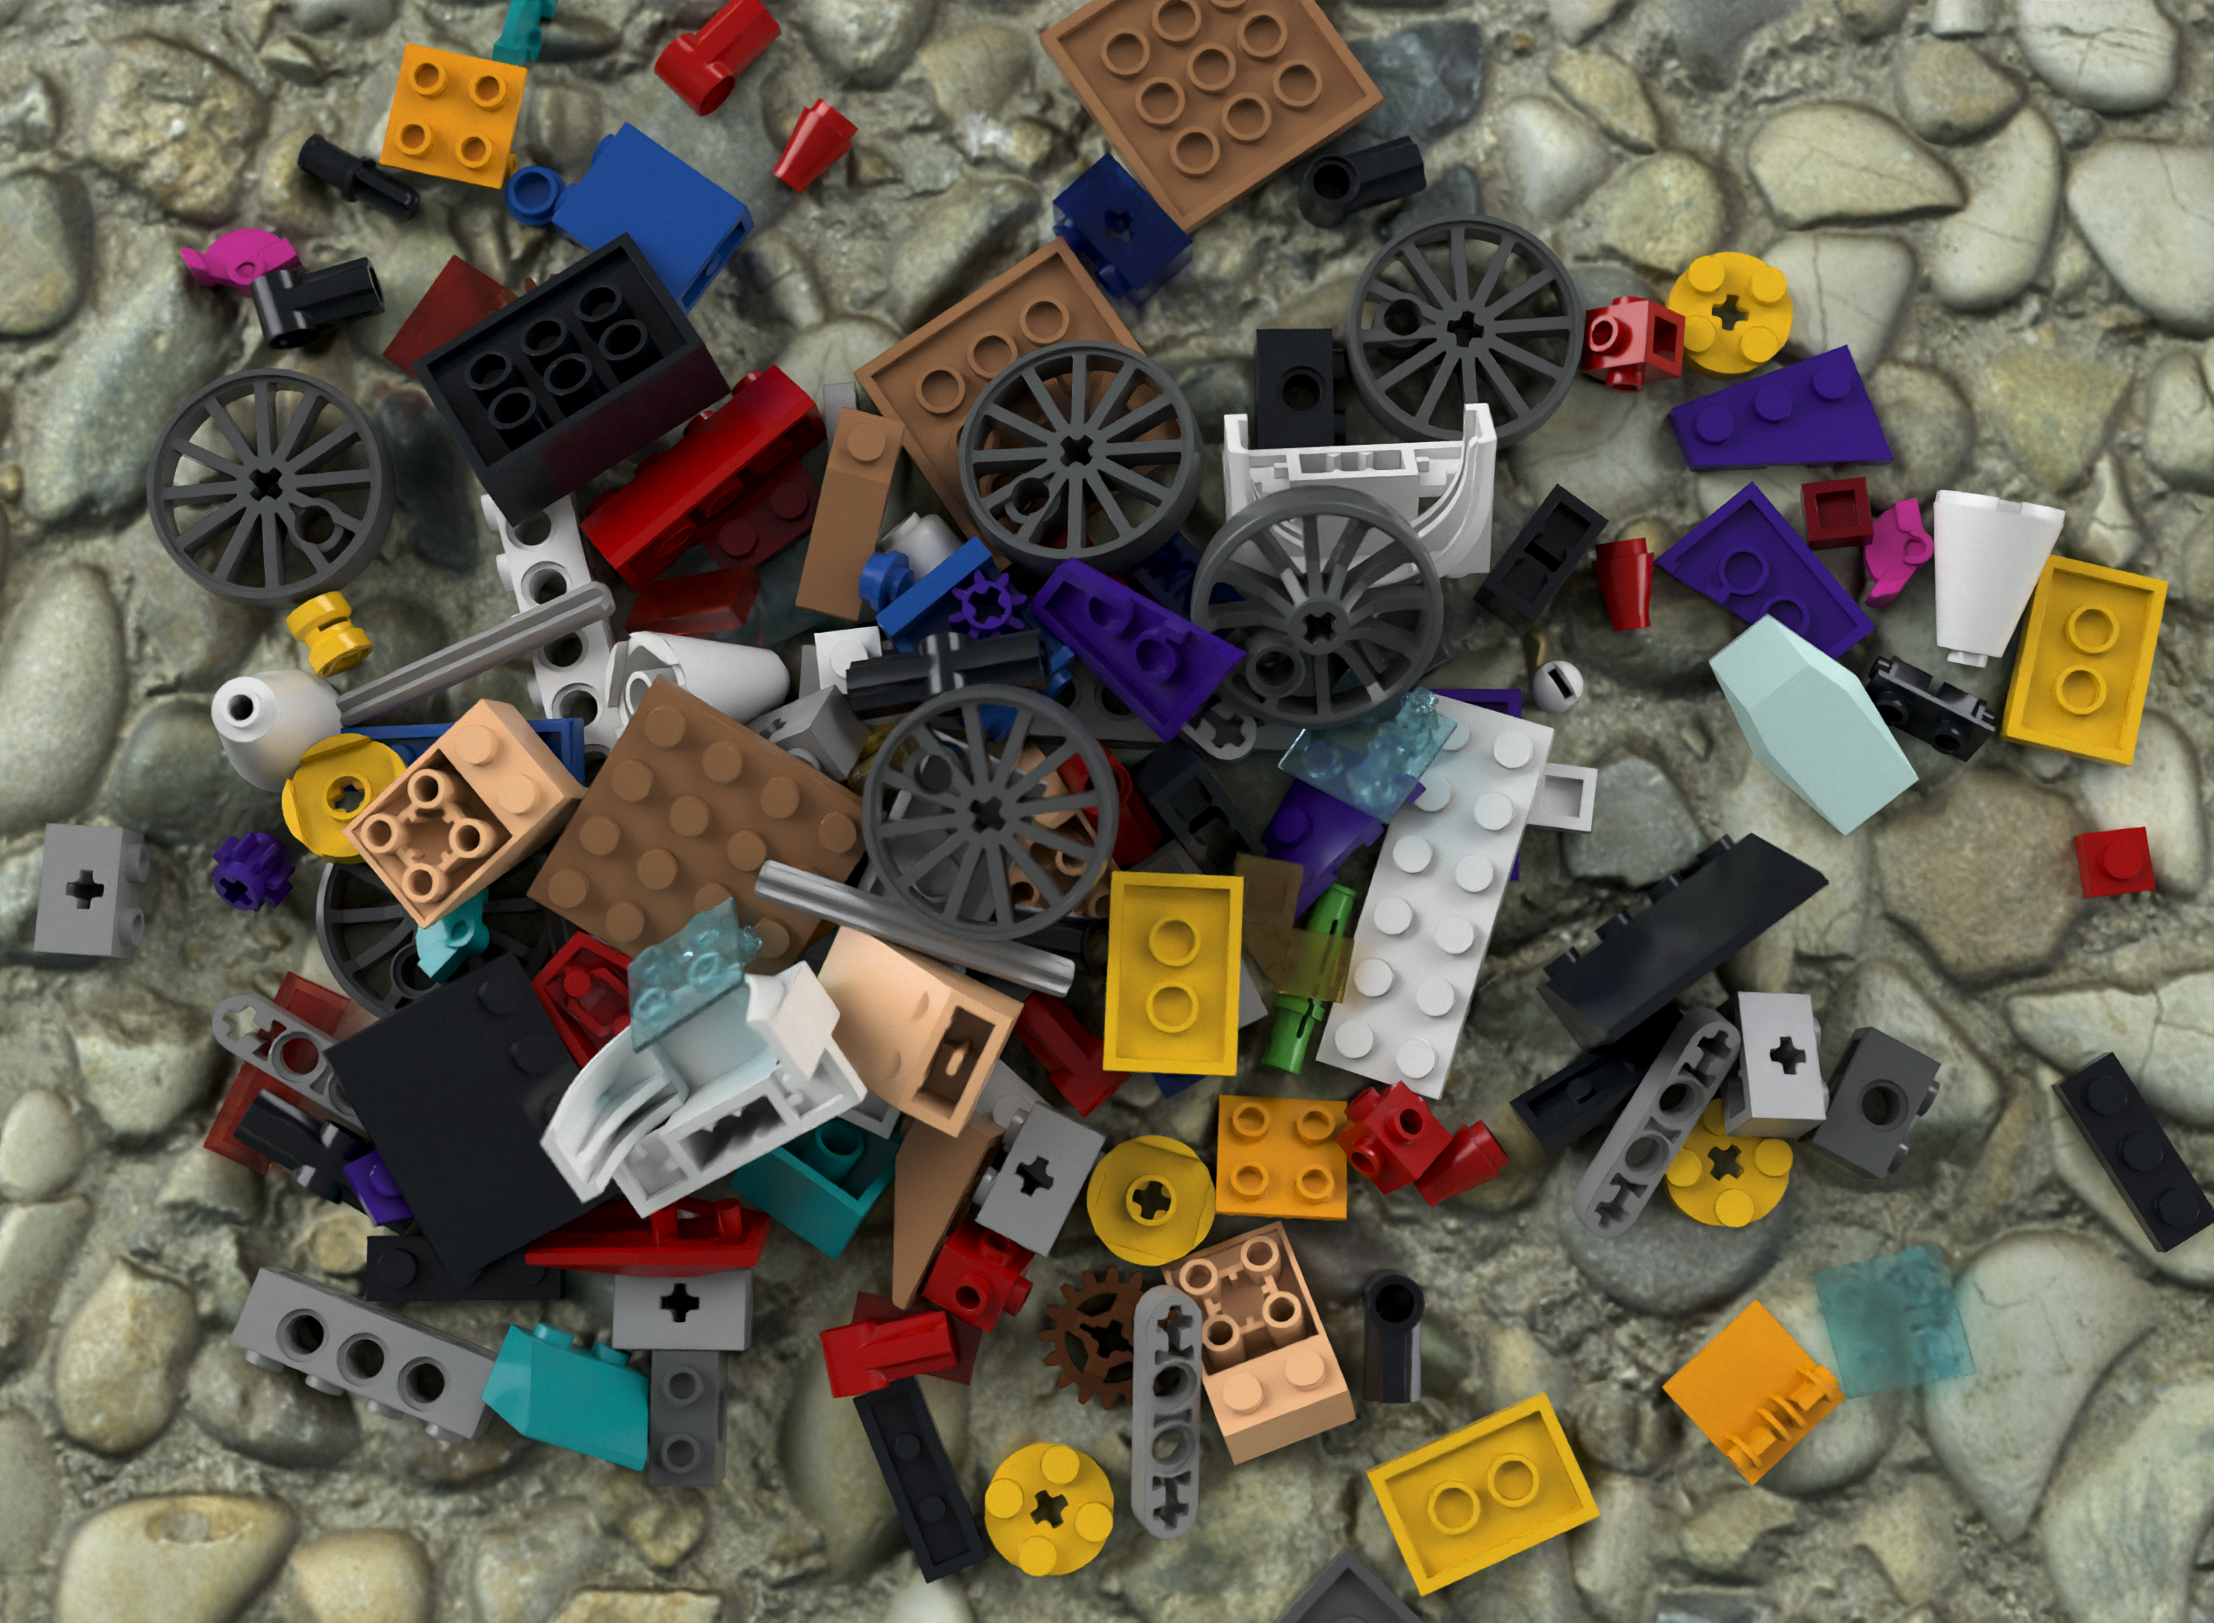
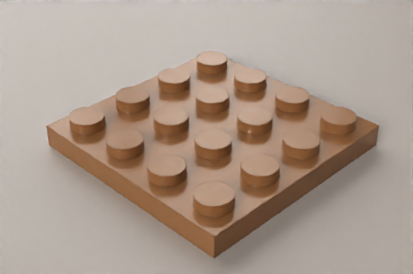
M1092 0L1039 35L1041 47L1178 242L1382 108L1384 97L1315 0Z
M1061 235L853 372L856 381L880 416L905 422L902 448L966 541L968 542L976 535L990 551L994 563L1003 574L1005 572L1008 573L1018 565L1001 555L987 541L978 528L966 503L959 474L958 453L961 433L976 399L990 381L1007 366L1019 358L1049 345L1076 340H1097L1123 345L1145 355ZM1106 371L1092 372L1090 417L1116 378L1117 373ZM1072 373L1060 375L1042 382L1067 424L1071 423ZM1145 384L1138 386L1117 420L1160 395ZM1030 391L1025 392L1006 409L1055 433ZM1167 420L1132 442L1180 439L1182 434L1179 420ZM993 429L988 436L983 450L1030 448L1033 446L999 429ZM1168 465L1135 466L1130 470L1150 478ZM1028 472L985 475L980 479L982 498ZM1110 491L1115 501L1127 493L1125 491ZM1037 498L1030 501L1024 507L1022 515L1029 516L1030 513L1039 511L1046 505L1048 499ZM1097 502L1090 504L1087 519L1102 510ZM1008 514L1002 516L998 522L1009 532L1017 534Z
M659 674L651 684L526 895L632 959L679 983L684 990L710 978L730 973L776 976L792 967L820 923L821 918L758 898L755 895V885L760 870L765 861L773 860L844 884L867 849L862 828L863 798ZM882 810V818L885 820L887 813Z

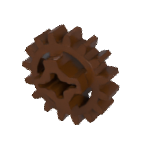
M1110 1265L1106 1274V1281L1097 1282L1095 1275L1090 1269L1084 1270L1082 1272L1084 1288L1077 1291L1073 1286L1065 1282L1060 1286V1290L1067 1303L1064 1307L1048 1304L1045 1312L1051 1318L1057 1320L1056 1328L1040 1330L1039 1339L1055 1343L1056 1348L1055 1351L1050 1352L1043 1358L1044 1365L1056 1366L1061 1364L1064 1372L1060 1375L1056 1385L1060 1390L1073 1382L1080 1385L1078 1403L1084 1405L1090 1399L1092 1393L1095 1392L1102 1394L1104 1410H1111L1115 1395L1124 1393L1126 1400L1133 1407V1375L1117 1381H1104L1111 1367L1127 1361L1133 1362L1134 1349L1127 1346L1125 1348L1114 1346L1109 1354H1104L1098 1350L1100 1339L1092 1334V1330L1081 1324L1084 1323L1093 1328L1096 1325L1101 1328H1107L1111 1320H1117L1122 1323L1121 1335L1129 1340L1130 1345L1134 1346V1323L1132 1318L1138 1302L1145 1294L1140 1289L1143 1274L1136 1270L1128 1283L1119 1281L1116 1265ZM1104 1293H1117L1110 1308L1094 1314L1078 1309L1080 1304L1093 1296ZM1169 1308L1168 1317L1158 1320L1157 1325L1165 1331V1324L1170 1319L1178 1316L1176 1310ZM1067 1331L1083 1340L1088 1354L1083 1370L1075 1364L1069 1353L1066 1341ZM1168 1340V1347L1175 1346ZM1170 1366L1163 1370L1174 1371L1176 1366ZM1157 1377L1153 1384V1392L1155 1393L1161 1389Z

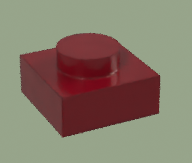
M1866 477L1801 484L1800 499L1806 543L1811 551L1872 545L1874 531Z

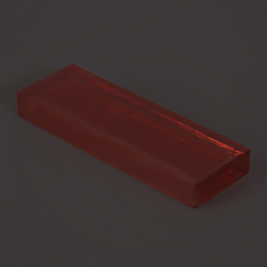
M288 971L273 1002L333 1037L351 998L295 972ZM278 1022L276 1030L270 1033L262 1028L259 1029L257 1034L269 1040L260 1048L261 1053L268 1056L273 1041L286 1030L285 1025ZM293 1038L285 1046L284 1061L294 1072L300 1074L309 1073L317 1066L319 1052L310 1040ZM244 1060L202 1147L258 1173H267L273 1160L242 1144V1141L233 1137V1134L250 1104L263 1088L270 1089L298 1107L304 1095Z

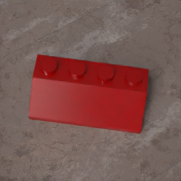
M775 364L763 373L760 370H755L742 378L733 388L731 393L733 398L715 413L712 410H706L696 416L683 430L685 437L666 453L664 450H657L647 456L636 467L634 471L635 479L619 492L609 490L603 493L586 509L585 514L587 518L578 526L636 594L701 542L695 532L793 462L799 461L827 438L826 427L816 403Z

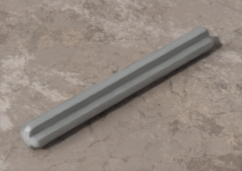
M592 581L342 694L336 701L337 707L342 712L340 720L346 727L365 726L611 616L616 609L611 590L605 583Z
M773 860L765 861L755 885V895L758 898L1059 998L1067 994L1074 978L1075 964L1069 959L1009 939L979 941L943 933L915 918L898 902Z

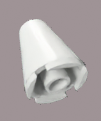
M1937 490L1936 499L1933 502L1937 646L1949 648L1947 661L1986 668L1988 656L2002 658L2064 526L2065 511L2032 503L2000 500L1998 497Z
M651 631L634 632L628 634L631 636L628 641L617 642L611 650L605 670V699L607 708L618 707L623 727L613 728L618 739L659 674L742 725L749 723L756 717L780 708L790 688L788 669L772 650Z
M276 669L232 679L217 691L211 707L214 725L234 769L250 784L274 793H283L287 778L293 780L296 771L303 764L300 760L301 756L311 746L323 739L341 734V728H349L340 720L342 712L336 705L340 695L332 685L315 674L300 669Z

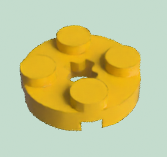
M1720 252L1695 259L1689 268L1677 279L1665 303L1666 308L1686 317L1683 356L1685 359L1683 362L1693 371L1719 380L1740 379L1765 366L1784 346L1790 334L1793 321L1792 301L1787 292V280L1784 274L1778 268L1767 266L1756 257L1738 252ZM1725 301L1731 302L1736 305L1738 311L1743 313L1744 321H1737L1732 330L1722 329V319L1712 316L1713 307L1720 308Z
M357 733L339 734L319 741L301 756L300 760L303 764L296 771L293 780L287 778L282 793V809L286 824L293 836L323 861L357 864L366 861L341 831L409 767L397 753L383 743L373 741L370 737ZM348 785H353L357 791L365 793L363 801L359 803V807L350 813L344 808L335 809V802L344 798V788Z
M1714 1098L1710 1100L1662 1177L1663 1180L1661 1182L1665 1194L1672 1204L1690 1219L1704 1225L1738 1228L1764 1217L1780 1201L1789 1181V1170L1793 1164V1153L1785 1138L1726 1136L1722 1099ZM1731 1146L1738 1153L1735 1162L1740 1167L1739 1171L1735 1176L1724 1174L1718 1180L1710 1173L1715 1163L1708 1157L1709 1152L1714 1147L1720 1151H1725Z
M1144 1135L1118 1144L1099 1161L1089 1181L1087 1210L1095 1233L1112 1253L1134 1264L1160 1266L1184 1257L1204 1240L1215 1217L1216 1191L1208 1168L1191 1148L1169 1137ZM1150 1181H1157L1162 1183L1161 1195L1170 1198V1206L1167 1211L1157 1210L1153 1219H1146L1140 1216L1142 1206L1137 1202H1133L1132 1196L1135 1189L1146 1190Z
M1037 1441L1024 1445L1012 1452L1001 1462L986 1491L984 1519L989 1537L998 1552L1009 1563L1021 1568L1031 1576H1059L1076 1571L1096 1557L1113 1528V1489L1106 1472L1098 1461L1089 1453L1077 1447L1074 1448L1066 1443H1055V1441ZM1043 1490H1046L1052 1498L1062 1494L1067 1500L1068 1505L1064 1506L1060 1512L1063 1521L1057 1525L1052 1526L1051 1522L1047 1519L1038 1522L1031 1513L1038 1507L1035 1495Z

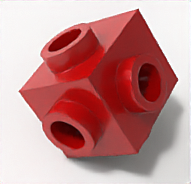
M1634 296L1618 297L1613 299L1612 306L1586 310L1581 371L1606 381L1607 389L1622 393L1640 392L1644 390V383L1681 378L1686 317L1651 300Z
M1402 1080L1380 1092H1377L1371 1086L1359 1094L1344 1110V1114L1349 1118L1348 1122L1333 1137L1338 1145L1347 1153V1158L1354 1169L1367 1176L1384 1195L1418 1180L1453 1139L1452 1135L1432 1115L1426 1101L1417 1093L1412 1092Z
M968 1216L943 1245L922 1296L949 1310L963 1323L977 1326L991 1333L1005 1313L1016 1317L1024 1306L1034 1285V1282L1028 1280L1025 1276L1035 1257V1253Z

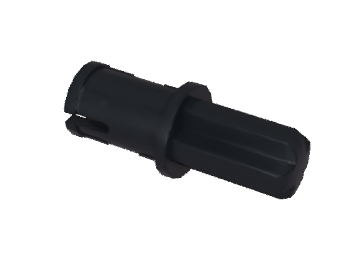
M320 134L310 136L301 148L297 161L300 166L299 169L305 173L309 172L341 190L342 197L346 201L355 203L359 200L398 223H404L415 216L421 200L417 190L377 169L376 162L371 157L363 156L358 158L327 141Z

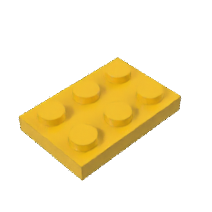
M2050 554L2026 605L1998 739L2122 769L2131 766L2169 582Z
M1111 871L1103 1071L1236 1076L1244 877Z
M1543 1391L1365 1470L1421 1597L1601 1515L1547 1394Z

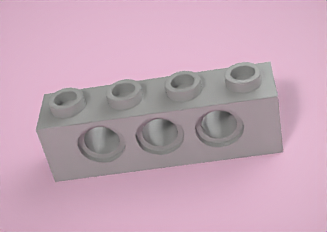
M282 1266L262 1267L259 1269L229 1341L248 1350L245 1356L247 1361L277 1372H282L285 1365L308 1374L305 1380L307 1385L328 1394L342 1396L344 1390L347 1389L367 1397L368 1400L365 1407L379 1415L402 1420L404 1413L427 1421L428 1424L425 1429L427 1433L450 1443L462 1444L465 1437L472 1440L486 1434L495 1410L481 1399V1395L499 1353L372 1302H366L362 1298ZM308 1315L316 1318L324 1330L323 1342L316 1351L305 1347L299 1335L301 1323ZM367 1339L376 1342L384 1353V1364L377 1375L366 1372L359 1362V1350ZM426 1363L439 1368L444 1376V1390L438 1399L427 1397L419 1388V1372Z

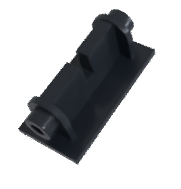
M1879 655L1873 663L1868 674V678L1871 680L1865 686V690L1886 725L1894 726L1930 744L1935 750L1943 754L1952 755L1964 762H1967L1994 733L1996 727L1991 724L1995 717V712L1986 708V700L1978 699L1946 682L1941 685L1936 697L1927 693L1933 676L1902 661L1901 658L1895 655L1890 660Z

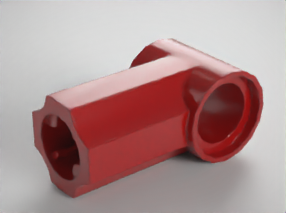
M731 0L695 35L692 32H688L674 39L657 59L654 73L698 116H707L719 108L730 96L736 86L737 75L782 34L780 26L758 0Z
M1097 740L1110 763L1118 791L1119 826L1112 858L1118 866L1125 863L1138 864L1156 852V845L1163 837V834L1133 787L1129 772L1101 741ZM1079 753L1073 754L1056 768L1057 774L1070 793L1095 789L1093 781L1085 784L1090 773ZM1096 806L1081 808L1097 833L1098 808Z
M1037 991L1023 1003L1025 1005L1015 1023L1013 1032L1050 1072L1046 1076L1084 1119L1132 1077L1130 1072L1103 1071L1104 1042L1095 1033L1090 1036L1059 997Z
M946 1309L903 1317V1319L878 1324L877 1320H868L819 1332L832 1398L848 1397L889 1386L891 1380L957 1366L955 1344Z

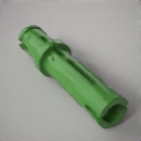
M1332 883L1313 902L1283 995L1276 994L1273 1007L1278 1009L1260 1064L1291 1075H1300L1301 1064L1315 1022H1322L1325 1009L1320 1007L1339 951L1349 914L1358 895L1356 891Z

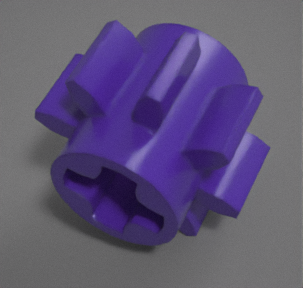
M976 570L974 571L975 584L967 592L960 588H953L951 591L955 601L962 605L963 608L962 612L954 613L948 618L951 628L959 629L968 626L970 630L968 636H971L974 640L1007 635L1010 631L1013 633L1026 631L1025 625L1014 617V612L1023 610L1028 606L1027 596L1018 594L1010 597L1007 592L1011 581L1008 573L1002 574L996 583L984 581L982 573ZM993 599L998 600L1002 618L998 619L990 616L984 624L979 623L975 606L979 604L988 607Z
M249 831L241 841L230 836L212 856L219 863L211 873L212 877L215 878V889L226 903L239 910L248 911L253 909L258 912L265 903L276 908L293 888L288 878L296 869L291 865L292 858L290 852L281 841L265 833L254 834Z

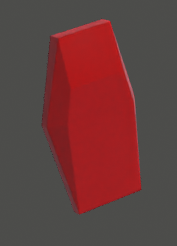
M580 929L530 981L559 1036L582 1070L611 1040L657 1005L684 990L679 983ZM670 1116L666 1118L663 1122H661L659 1125L661 1127L666 1125Z
M684 1196L644 1218H641L628 1198L605 1201L585 1214L533 1240L525 1253L526 1265L645 1278L698 1277L754 1267L757 1265L771 1232L770 1215L740 1208V1201L734 1198H724L712 1202Z

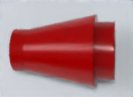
M818 98L811 109L804 106L783 154L771 172L802 195L809 184L854 146L850 140L858 131V128L836 109Z
M1646 537L1595 545L1597 561H1591L1611 617L1613 632L1650 627L1649 612L1654 552H1647Z
M1481 1119L1469 1128L1463 1123L1452 1135L1453 1139L1419 1179L1413 1182L1432 1208L1446 1199L1501 1177L1499 1170L1511 1162L1496 1137Z

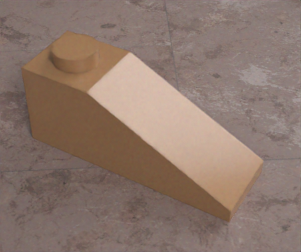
M842 406L824 475L795 608L858 623L863 600L859 597V582L867 561L876 551L903 443L905 422Z
M973 1111L968 1123L957 1138L909 1114L906 1115L901 1125L900 1136L905 1139L895 1158L892 1304L902 1310L927 1300L926 1297L922 1296V1293L943 1245L970 1215L975 1205L972 1199L989 1166L994 1168L1005 1146L1001 1141L1007 1129L976 1111Z

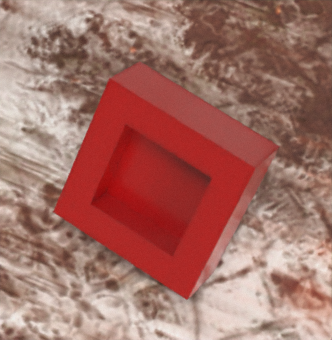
M2145 826L2074 836L2084 899L2140 893L2156 889Z

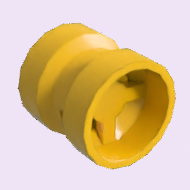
M340 591L328 592L310 599L295 609L286 619V625L295 640L305 643L309 649L308 662L319 678H329L349 670L368 657L374 648L365 630L355 627L350 619L352 608Z

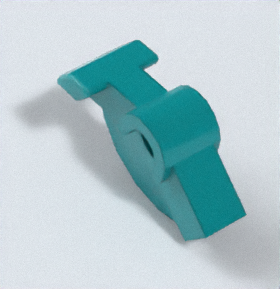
M511 0L502 36L493 44L492 61L522 66L526 61L536 62L542 45V28L538 27L541 17L549 19L554 17L558 0Z
M485 887L429 929L423 930L418 925L415 938L420 961L417 964L430 978L441 985L468 957L472 958L480 955L488 946L490 939L489 931L482 924L483 904L488 903V887Z

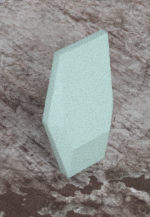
M1769 614L1764 615L1709 660V664L1754 756L1844 836L1848 835L1919 780L1857 675Z

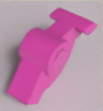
M241 228L226 233L211 244L206 253L197 252L195 249L185 247L181 250L183 260L199 284L215 287L216 284L235 287L242 296L247 298H253L250 284L256 278L270 272L293 270L301 265L298 255L286 238L281 240L278 236L261 229Z
M1917 498L1895 502L1890 510L1885 511L1872 523L1874 531L1872 545L1863 546V563L1870 578L1876 583L1865 600V604L1868 607L1882 608L1891 606L1912 574L1920 572L1934 552V542L1924 532Z

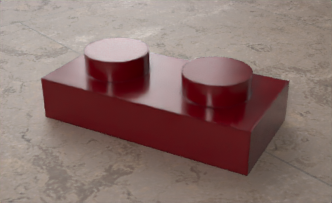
M796 460L695 532V534L734 588H736L811 534L821 490L801 463Z

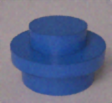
M541 165L527 166L518 170L509 179L504 194L505 204L512 217L520 224L531 228L546 227L553 224L551 219L555 215L554 206L566 186L554 170Z
M895 550L888 554L875 552L867 561L859 582V597L861 600L870 603L871 609L874 612L880 613L914 585V572L909 569L907 555Z

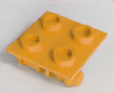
M406 43L379 164L502 190L504 178L510 179L517 170V155L510 153L528 75V68Z
M1219 1094L1215 1214L1346 1221L1347 1153L1338 1145L1333 1137L1347 1123V1116L1344 1114L1347 1101Z
M1754 1299L1662 1386L1663 1390L1751 1486L1847 1397L1837 1387L1840 1383L1836 1377L1822 1364L1818 1366L1757 1299Z

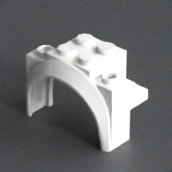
M1488 403L1464 404L1463 441L1248 450L1247 414L1224 415V451H1221V467L1225 499V522L1249 504L1281 490L1307 485L1345 487L1379 499L1404 517L1417 532L1429 551L1439 578L1442 576L1446 578H1460L1470 573H1490L1497 437ZM1419 497L1439 499L1418 517ZM1332 515L1317 516L1321 571H1323L1350 518ZM1301 517L1269 527L1270 532L1302 573H1305ZM1371 528L1366 533L1348 570L1395 540L1381 530ZM1251 540L1246 541L1229 558L1282 580L1257 545ZM1406 563L1368 588L1416 584L1421 582V575L1414 563Z
M803 960L776 976L730 973L713 977L677 993L648 1011L611 1040L579 1073L565 1093L540 1144L583 1203L601 1194L610 1178L613 1177L641 1218H644L860 1104L864 1100L867 1089L831 1037L841 1013L808 964ZM670 1116L666 1125L651 1132L656 1126H658L661 1122H663L666 1118Z

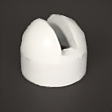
M1561 660L1550 661L1541 666L1531 681L1533 700L1541 709L1550 713H1562L1571 709L1580 700L1584 689L1580 671L1572 664ZM1552 670L1558 672L1572 694L1570 697L1564 699L1558 686L1548 674Z

